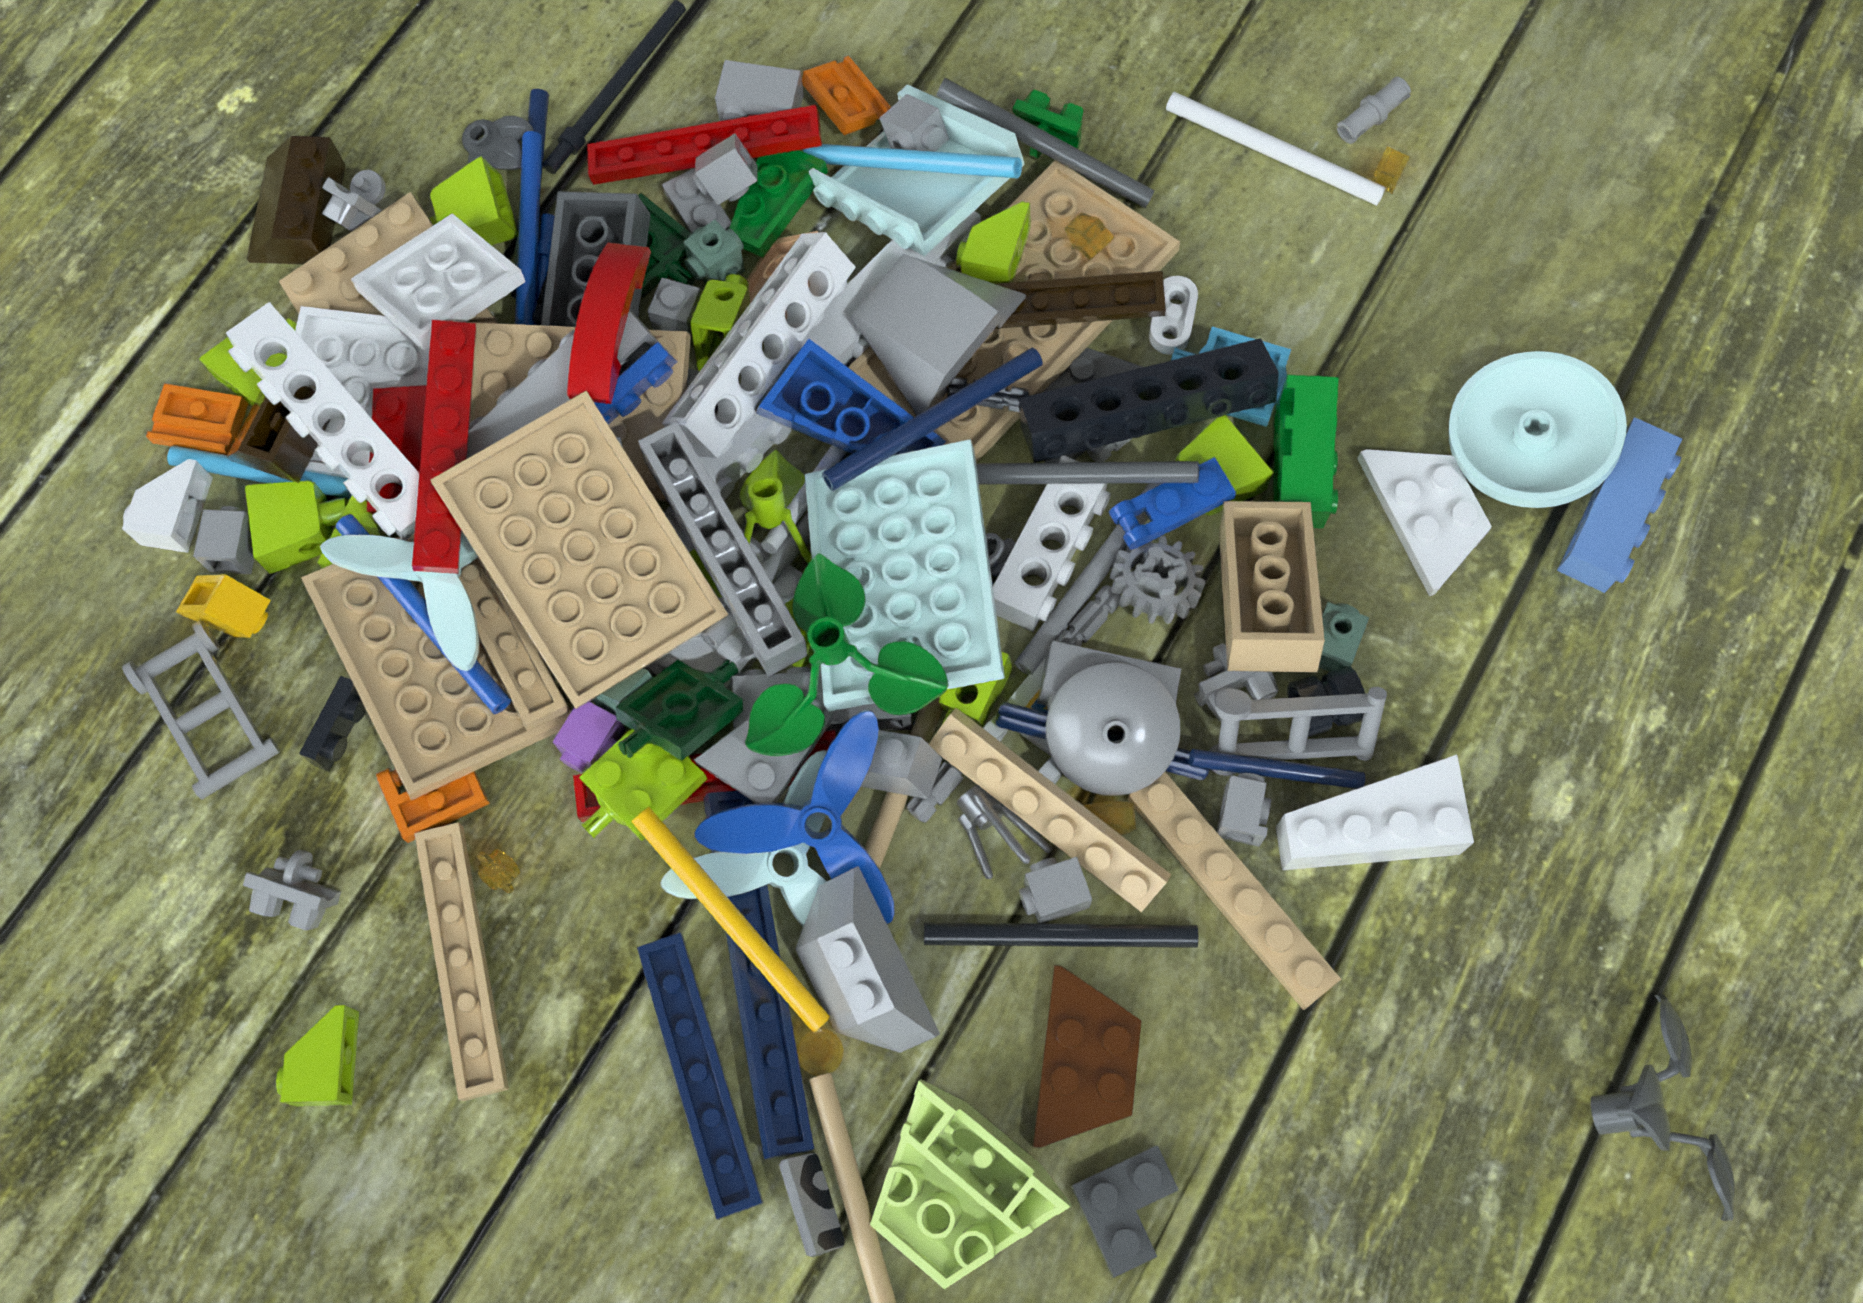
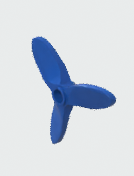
M869 709L860 711L852 716L841 728L830 744L820 765L812 798L802 806L768 802L741 805L722 810L708 816L699 823L694 832L697 841L711 850L741 854L773 852L804 842L809 846L815 847L831 879L859 866L886 924L892 922L894 917V900L881 870L867 850L841 824V815L859 790L873 759L879 731L877 717L874 712ZM816 812L825 813L831 819L832 824L824 832L812 831L806 824V819L809 815Z

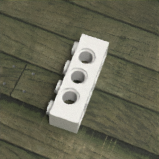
M1064 455L1059 463L1078 461ZM1107 484L1046 485L993 585L997 616L1034 632L1039 620L1047 621L1057 601L1056 598L1052 597L1058 584L1065 586L1073 572L1075 563L1071 562V559L1076 549L1083 551L1089 542L1093 532V528L1089 524L1094 514L1102 516L1111 497V493L1106 491ZM1072 505L1078 508L1080 512L1069 515L1062 512L1060 508ZM1046 540H1056L1062 547L1057 550H1049L1042 543ZM1028 575H1038L1044 582L1037 586H1031L1025 583L1023 578Z

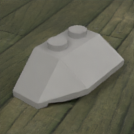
M859 866L819 885L795 950L824 1010L830 1016L829 1020L834 1031L899 1053L940 1035Z

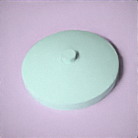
M1542 351L1523 352L1493 361L1477 371L1463 385L1455 398L1450 413L1449 445L1452 456H1454L1465 478L1484 494L1510 505L1544 508L1577 500L1593 491L1607 479L1618 463L1622 453L1627 423L1620 396L1609 380L1595 368L1581 360L1560 353Z

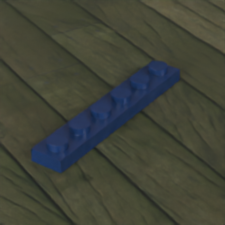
M680 932L639 946L637 950L716 1219L720 1220L762 1205L764 1201L684 936Z

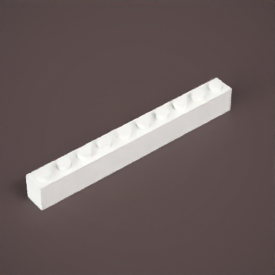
M975 211L972 212L925 256L910 248L903 249L892 240L847 284L846 288L838 296L833 298L825 309L823 320L809 331L802 341L803 345L808 339H811L845 366L849 367L870 346L851 315L902 254L948 268L956 260L961 241L967 242L972 226L981 222V215ZM795 356L788 360L786 365L779 373L780 377L787 369L789 364L792 362V360L795 358ZM770 390L766 391L760 399V401L757 403V409L764 400V398L767 396V394L770 392ZM755 412L733 437V444L728 451L718 458L699 457L723 500L733 491L735 482L745 472L750 473L755 470L761 463L763 454L774 443L780 444L783 442L792 428L758 415Z

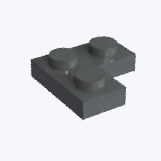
M1158 1145L1071 1186L1112 1278L1157 1257L1136 1210L1179 1190Z

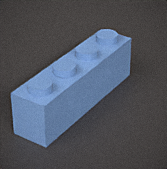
M1633 418L1626 427V437L1618 463L1607 479L1595 488L1557 571L1603 593L1615 581L1624 582L1634 564V560L1629 558L1633 546L1636 548L1640 547L1650 529V525L1644 523L1649 512L1652 514L1656 512L1665 496L1666 491L1660 489L1664 478L1669 480L1681 461V457L1676 455L1682 438L1640 419Z

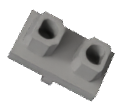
M368 169L358 172L352 178L350 191L329 177L322 187L333 194L322 214L350 231L355 230L383 211L376 207L375 204L385 194V182L375 171Z
M1222 643L1213 647L1215 660L1203 665L1208 677L1219 672L1221 673L1200 682V691L1196 692L1194 697L1199 706L1207 704L1218 721H1221L1222 718L1214 709L1215 698L1220 691L1240 689L1246 686L1252 700L1274 698L1279 690L1272 672L1227 671L1226 645Z
M300 849L290 859L279 856L274 864L275 869L268 867L260 874L247 872L243 886L253 889L249 908L250 912L274 917L280 914L284 900L292 902L294 904L288 923L303 930L317 928L325 914L326 908L338 905L341 892L317 884L322 876V870L312 867V854Z

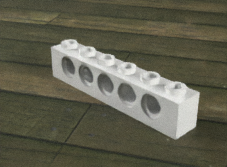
M826 232L800 235L662 422L666 427L678 421L698 457L718 458L729 450L733 444V437L743 423L747 422L755 414L757 403L765 392L770 390L780 378L779 373L788 360L798 354L803 346L802 341L809 331L823 320L825 309L833 298L846 288L847 279L856 267ZM763 341H764V346H765L764 352L762 351V342H763ZM739 373H741L742 377L741 384L738 381ZM716 404H717V406H718V415H717V417H715V406H716Z
M268 302L227 331L226 334L233 345V348L228 351L231 357L244 372L251 368L262 379L257 383V386L273 405L281 401L291 412L286 416V419L302 438L310 434L319 444V447L314 451L331 471L338 466L348 479L343 484L359 503L367 499L377 512L372 517L388 536L396 532L405 541L415 534L419 472L272 304ZM282 353L287 355L286 361L280 366L270 367L265 365L267 359L273 354ZM302 386L316 388L315 394L309 399L299 400L294 398L295 392ZM339 418L345 421L343 428L338 432L328 433L322 430L324 423L329 419ZM366 450L374 454L372 461L367 465L356 466L351 463L352 456L358 451ZM388 483H397L403 487L400 495L393 499L382 498L379 492Z

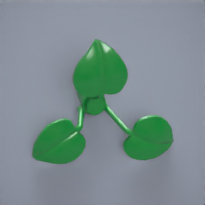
M818 553L803 572L793 598L794 619L798 626L807 633L808 642L814 651V654L809 659L811 673L808 694L805 697L799 687L786 683L773 685L762 692L755 701L750 713L745 745L749 750L762 755L786 756L807 749L819 738L825 725V716L817 706L811 703L817 696L819 671L822 663L829 666L838 665L849 656L854 658L869 672L875 673L868 684L869 695L878 708L894 715H907L916 712L944 694L949 686L946 673L942 665L932 654L914 643L897 641L886 644L879 652L878 665L873 664L864 657L855 645H851L843 627L853 624L861 616L866 603L865 591L862 584L853 574Z

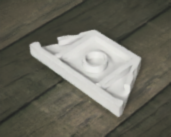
M1368 449L1361 451L1357 459L1429 596L1436 594L1450 575L1486 536L1492 527L1454 456Z

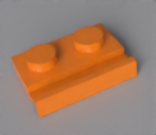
M849 56L844 57L843 62L840 63L834 60L803 71L802 85L843 135L874 125L876 120L880 119L891 108Z
M164 383L152 417L154 425L152 431L147 432L146 437L153 444L170 447L176 445L228 455L232 441L236 439L248 402L242 396Z

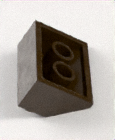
M291 136L267 157L247 254L249 263L303 265L331 246L335 221L322 213L333 194L322 187L328 177L342 185L346 165L330 137Z

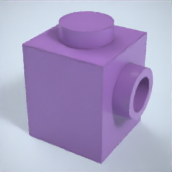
M588 702L580 708L572 710L554 738L553 744L562 754L560 760L572 769L582 773L585 767L590 768L619 741L626 729L617 720L615 715Z

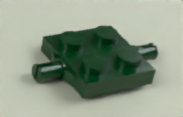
M640 193L638 197L650 212L647 247L651 251L642 284L641 297L644 298L660 283L661 278L667 279L670 277L676 282L693 286L696 280L694 275L681 266V263L687 258L683 242L688 239L691 233L644 194Z
M677 659L615 706L617 720L634 730L633 733L618 743L622 754L631 758L645 745L653 744L661 747L679 760H684L744 711L743 698L724 686V683L731 679L732 676L738 674L736 664L733 661L730 663V659H726L713 671L705 672L693 669Z

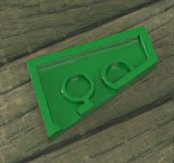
M800 150L758 157L756 161L757 181L748 186L747 192L740 197L730 225V229L740 238L744 250L762 258L765 256L812 194L815 185L809 171L814 168L825 175L827 174L828 169L824 160Z

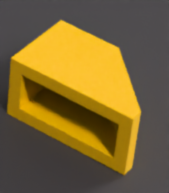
M226 574L196 576L176 613L196 622L202 620L207 626L233 637L250 638L252 633H258L264 626L268 618V612L265 610L271 600Z

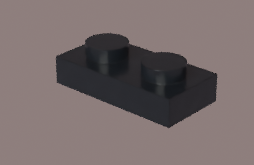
M343 676L339 677L299 752V755L313 766L330 772L334 762L339 761L344 755L349 733L354 724L358 723L366 713V709L351 679Z

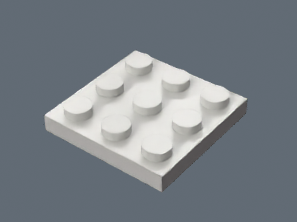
M450 214L351 278L356 290L422 350L430 346L432 320L466 322L526 282L520 268L454 214Z

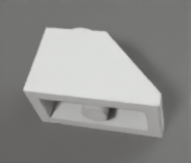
M188 459L135 490L131 504L124 511L122 529L142 546L188 553L213 477L197 460Z

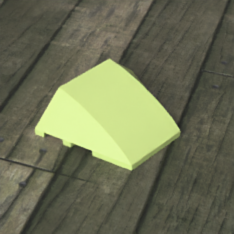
M920 1079L914 1093L915 1097L907 1121L904 1123L900 1134L901 1139L896 1154L886 1175L870 1225L942 1288L946 1289L992 1259L1003 1249L1020 1238H1024L1052 1217L1070 1208L1072 1204L1043 1166L967 1102Z

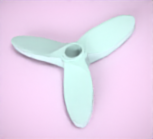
M463 532L461 537L459 574L413 571L414 542L376 535H344L328 539L321 544L320 548L325 557L339 567L371 576L422 582L430 623L444 654L460 670L468 671L474 666L479 653L477 620L470 597L459 577L461 569L478 558V555Z
M826 750L816 752L806 760L789 786L783 803L802 806L812 798L817 773L827 752ZM816 812L809 815L806 819L807 826L812 831L819 832L826 814ZM804 842L773 852L749 854L716 852L694 858L727 897L740 895L767 884L780 888L788 907L802 927H804L819 885L827 882L808 866L806 853L810 846ZM785 853L793 859L794 870L789 877H783L774 871L772 862L775 854ZM672 869L663 876L660 883L667 893L679 898L697 899Z

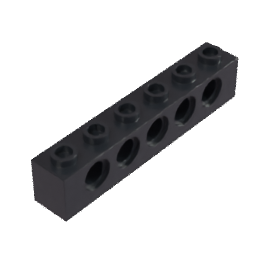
M1259 338L1018 398L1021 430L1034 463L1055 459L1064 455L1099 448L1104 445L1139 438L1167 429L1178 428L1187 424L1275 403L1277 401L1279 372L1262 339Z

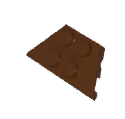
M1056 965L1053 970L1033 1148L1039 1149L1132 1116L1142 1020L1062 966Z

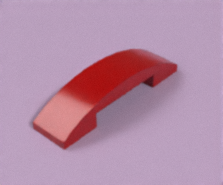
M607 243L599 255L589 277L576 322L568 373L567 396L569 399H573L587 391L593 402L612 403L621 369L617 355L634 290L642 288L651 253L649 247Z

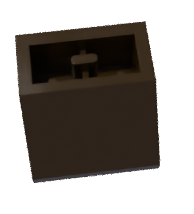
M302 386L297 389L294 398L306 400L311 398L315 391L311 387ZM260 391L226 458L232 462L299 483L318 443L310 434L302 438L286 419V416L291 412L284 404L279 401L273 405L263 392ZM331 419L324 423L323 431L326 430Z

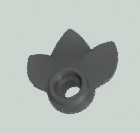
M508 115L494 122L485 119L472 122L467 126L462 136L463 146L469 153L467 165L482 156L495 169H521L522 149L518 142L522 141L523 133L534 131L533 127L523 118Z

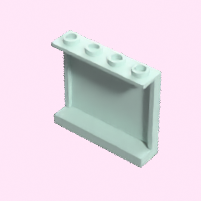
M908 84L897 93L899 100L908 94L939 108L949 140L935 152L1019 157L1022 161V167L1025 165L1015 133ZM884 131L866 146L891 148ZM843 166L832 177L814 168L809 171L815 185L814 194L822 205L827 208L832 206L841 211L849 220H858L867 225L875 234H884L893 239L903 249L910 248L923 256L927 255L1010 179L857 166Z

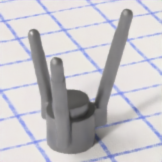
M979 785L968 790L957 801V805L964 813L958 818V821L967 832L986 879H992L993 872L975 828L977 825L981 830H985L993 825L1024 864L1030 862V857L1001 820L1003 814L1046 853L1052 851V846L1034 828Z

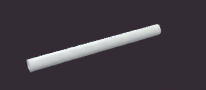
M1177 92L1172 93L1167 103L1166 110L1376 206L1386 190V187Z

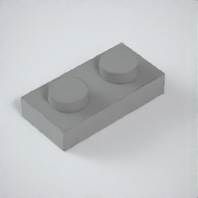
M695 168L662 184L664 194L690 233L699 227H705L714 219L725 230L730 228L731 221L721 205H717L710 194L705 196L696 185L693 178Z

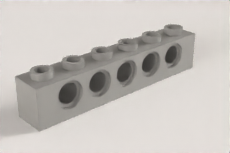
M678 421L639 440L638 442L647 467L767 676L769 677L806 657L807 650L803 635Z

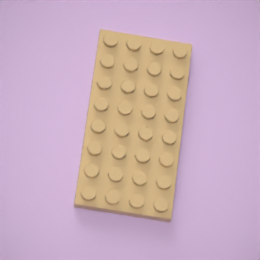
M1056 160L1008 207L1010 208L1022 201L1030 203L1031 228L1013 282L1160 271L1175 256L1180 247L1179 240ZM956 260L948 267V269L962 273L961 266L956 265ZM1112 320L994 329L958 372L956 377L968 378V383H972L974 379H980L1033 347L1039 352L1043 365L1009 385L1006 389L1011 390L1012 386L1027 388L1029 396L1042 393L1071 365L1073 360L1091 344ZM869 346L848 368L913 417H916L913 408L903 393L900 392L881 360H879L871 346ZM946 393L945 396L940 400V402L943 401L944 399L948 398L947 393ZM976 405L933 432L946 441L944 445L971 439L977 463L1020 418L1019 412L1009 411V406H1004L1002 410Z

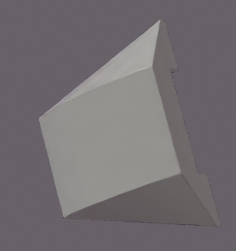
M902 254L851 317L893 378L900 392L903 393L913 408L916 416L940 402L947 393V386L996 326L998 328L1002 327L1025 299L1026 295Z

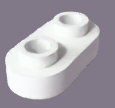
M1171 276L1164 280L1165 316L1152 317L1149 340L1154 349L1163 354H1173L1175 347L1184 350L1189 342L1198 299V290L1190 279L1183 276ZM1178 299L1182 304H1173L1170 300ZM1169 333L1174 335L1175 339H1167L1163 335Z

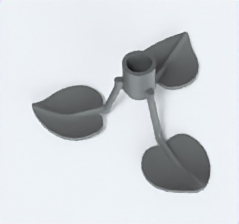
M1654 995L1660 1002L1661 1031L1670 1055L1668 1067L1656 1073L1651 1064L1645 1065L1637 1083L1621 1086L1619 1093L1592 1096L1591 1112L1595 1127L1600 1135L1629 1131L1632 1138L1651 1137L1662 1151L1670 1150L1671 1141L1698 1146L1707 1157V1166L1712 1182L1724 1206L1721 1220L1732 1221L1734 1217V1175L1729 1157L1717 1134H1710L1709 1139L1671 1132L1668 1114L1663 1104L1664 1098L1660 1082L1677 1075L1679 1072L1683 1078L1690 1077L1692 1054L1686 1029L1672 1004L1665 995Z

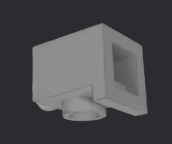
M1240 773L1238 777L1230 776L1224 788L1216 831L1222 839L1259 847L1266 838L1268 828L1259 826V824L1266 825L1271 799L1264 797L1267 783H1265L1263 777L1251 773Z

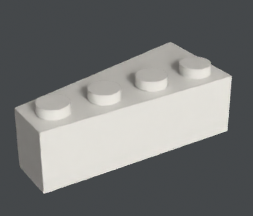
M1457 755L1286 813L1276 825L1282 870L1460 855L1474 843Z

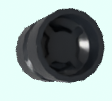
M1351 666L1331 670L1322 676L1321 681L1315 676H1310L1289 682L1287 686L1288 698L1365 694L1361 680ZM1364 713L1311 716L1308 737L1330 731L1333 722L1338 726H1348L1362 722Z

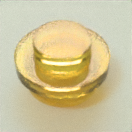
M827 1029L810 1031L799 1042L797 1049L798 1060L802 1068L813 1076L832 1074L843 1061L844 1048L839 1037L832 1031Z

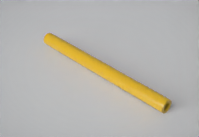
M647 807L631 821L809 1029L814 1032L824 1025L830 1018L828 1013L654 811Z

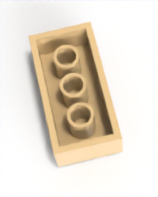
M1224 501L1219 542L1227 671L1317 672L1325 639L1311 502Z

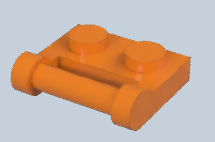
M387 768L376 774L400 834L407 843L415 840L414 833L445 826L490 804L475 771L413 800L410 799L407 791L401 794L400 786L403 783L396 769L392 771L390 768Z

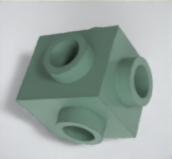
M715 219L705 227L695 229L688 239L683 242L687 259L684 261L687 269L694 275L696 280H702L705 285L707 281L712 279L725 281L726 276L730 274L741 275L745 272L741 253L744 247L740 238L732 229L725 230Z

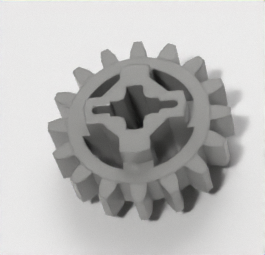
M1161 536L1158 543L1150 541L1136 549L1131 550L1127 546L1126 551L1119 550L1112 567L1110 578L1114 582L1111 592L1113 594H1122L1119 602L1120 607H1126L1130 604L1134 607L1132 613L1134 618H1137L1143 612L1148 614V622L1152 624L1157 616H1162L1166 624H1170L1175 613L1184 619L1189 609H1195L1205 585V580L1200 578L1204 569L1203 566L1192 565L1196 554L1193 551L1183 554L1180 551L1182 547V542L1180 541L1176 542L1173 546L1167 545L1166 536ZM1136 565L1135 570L1131 571V568ZM1180 587H1184V590L1179 595H1174L1178 593Z

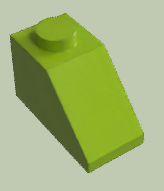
M1022 201L972 226L967 242L961 241L956 256V265L961 266L963 274L993 284L1012 283L1014 281L1031 228L1030 203Z
M335 1005L284 1054V1065L279 1068L276 1077V1088L278 1094L281 1095V1103L293 1106L352 1105L359 1011L346 1005Z

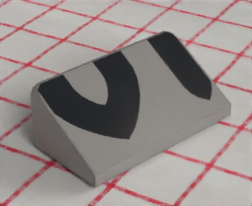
M811 1153L781 1160V1164H779L806 1255L816 1257L843 1247L845 1245L844 1236L818 1155Z

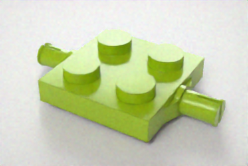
M630 729L579 777L596 795L597 801L601 806L581 826L595 839L607 825L615 820L617 823L627 826L643 841L645 837L631 821L647 807H650L663 822L707 780L706 775L691 761L690 756L681 761L661 747L653 744L645 745L631 758L623 755L618 747V743L634 732V730Z

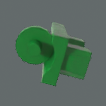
M1035 89L1029 93L1024 101L1016 100L1012 108L1014 115L1079 149L1084 109L1081 106L1069 102L1064 104L1060 114L1048 110L1051 98L1046 93ZM1030 147L1029 155L1039 158L1042 153Z

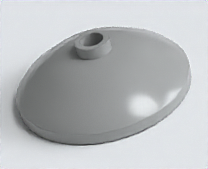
M1104 662L1078 671L1059 688L1048 709L1046 738L1054 762L1071 782L1087 791L1100 795H1125L1147 787L1166 771L1178 748L1180 719L1171 694L1155 676L1132 664ZM1115 725L1121 726L1124 730L1122 738L1117 741L1110 740L1107 737L1109 728Z

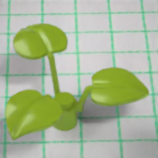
M777 450L770 453L751 472L741 488V503L749 511L745 514L744 536L750 545L755 523H758L763 528L771 529L779 526L784 521L804 560L810 563L812 555L792 519L791 510L787 509L804 485L805 475L791 465ZM691 550L689 552L714 593L718 598H722L696 550Z

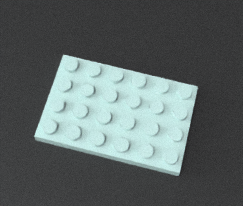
M971 439L893 455L835 491H831L823 480L822 472L825 470L805 474L812 559L818 553L824 555L834 564L853 574L862 584L865 591L866 603L861 616L853 624L843 627L851 645H855L864 657L878 665L880 650L888 643L906 641L921 646L942 665L949 683L947 689L1005 679L975 452ZM849 656L838 665L829 666L822 663L823 699L827 710L830 712L874 703L869 695L868 684L875 673L869 672L854 658Z

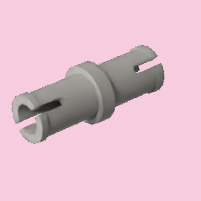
M1394 77L1390 83L1375 95H1368L1361 100L1360 107L1337 124V131L1340 137L1345 142L1352 144L1373 125L1379 126L1386 121L1388 113L1411 96L1409 94L1411 89L1407 82L1400 77Z

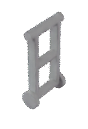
M199 620L192 624L195 633L140 666L129 661L122 666V669L129 682L140 694L149 693L199 781L193 784L192 788L196 795L203 800L280 753V749L272 738L266 741L263 740L213 655V652L220 649L218 641L202 620ZM198 652L221 692L177 718L154 677ZM230 707L254 748L210 774L189 739L187 732Z
M1372 687L1366 694L1251 700L1244 691L1225 689L1220 691L1215 698L1214 709L1222 720L1219 742L1209 751L1272 760L1356 756L1360 760L1368 761L1373 757L1387 692L1381 687ZM1364 713L1359 736L1307 739L1311 716ZM1293 717L1289 740L1237 743L1240 720ZM1211 769L1219 775L1229 776L1236 774L1235 772Z

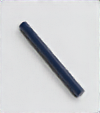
M1192 749L1189 756V765L1191 767L1235 773H1251L1264 777L1359 789L1365 785V773L1359 771Z

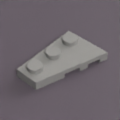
M809 675L804 676L794 684L802 690L805 697L809 691ZM818 682L817 696L811 704L817 706L823 712L825 725L819 738L807 749L786 756H767L749 750L745 745L749 728L748 719L694 761L697 765L755 803H776L839 710L830 712L824 705L823 687Z

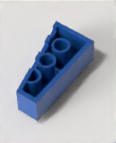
M811 339L806 341L756 411L758 415L851 454L856 453L914 418ZM931 432L894 455L941 446L946 441L935 432Z

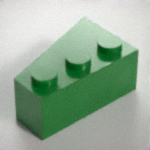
M1287 374L1273 412V502H1311L1313 528L1324 529L1330 514H1336L1338 507V490L1333 489V476L1336 475L1338 465L1335 438L1337 431L1339 377Z

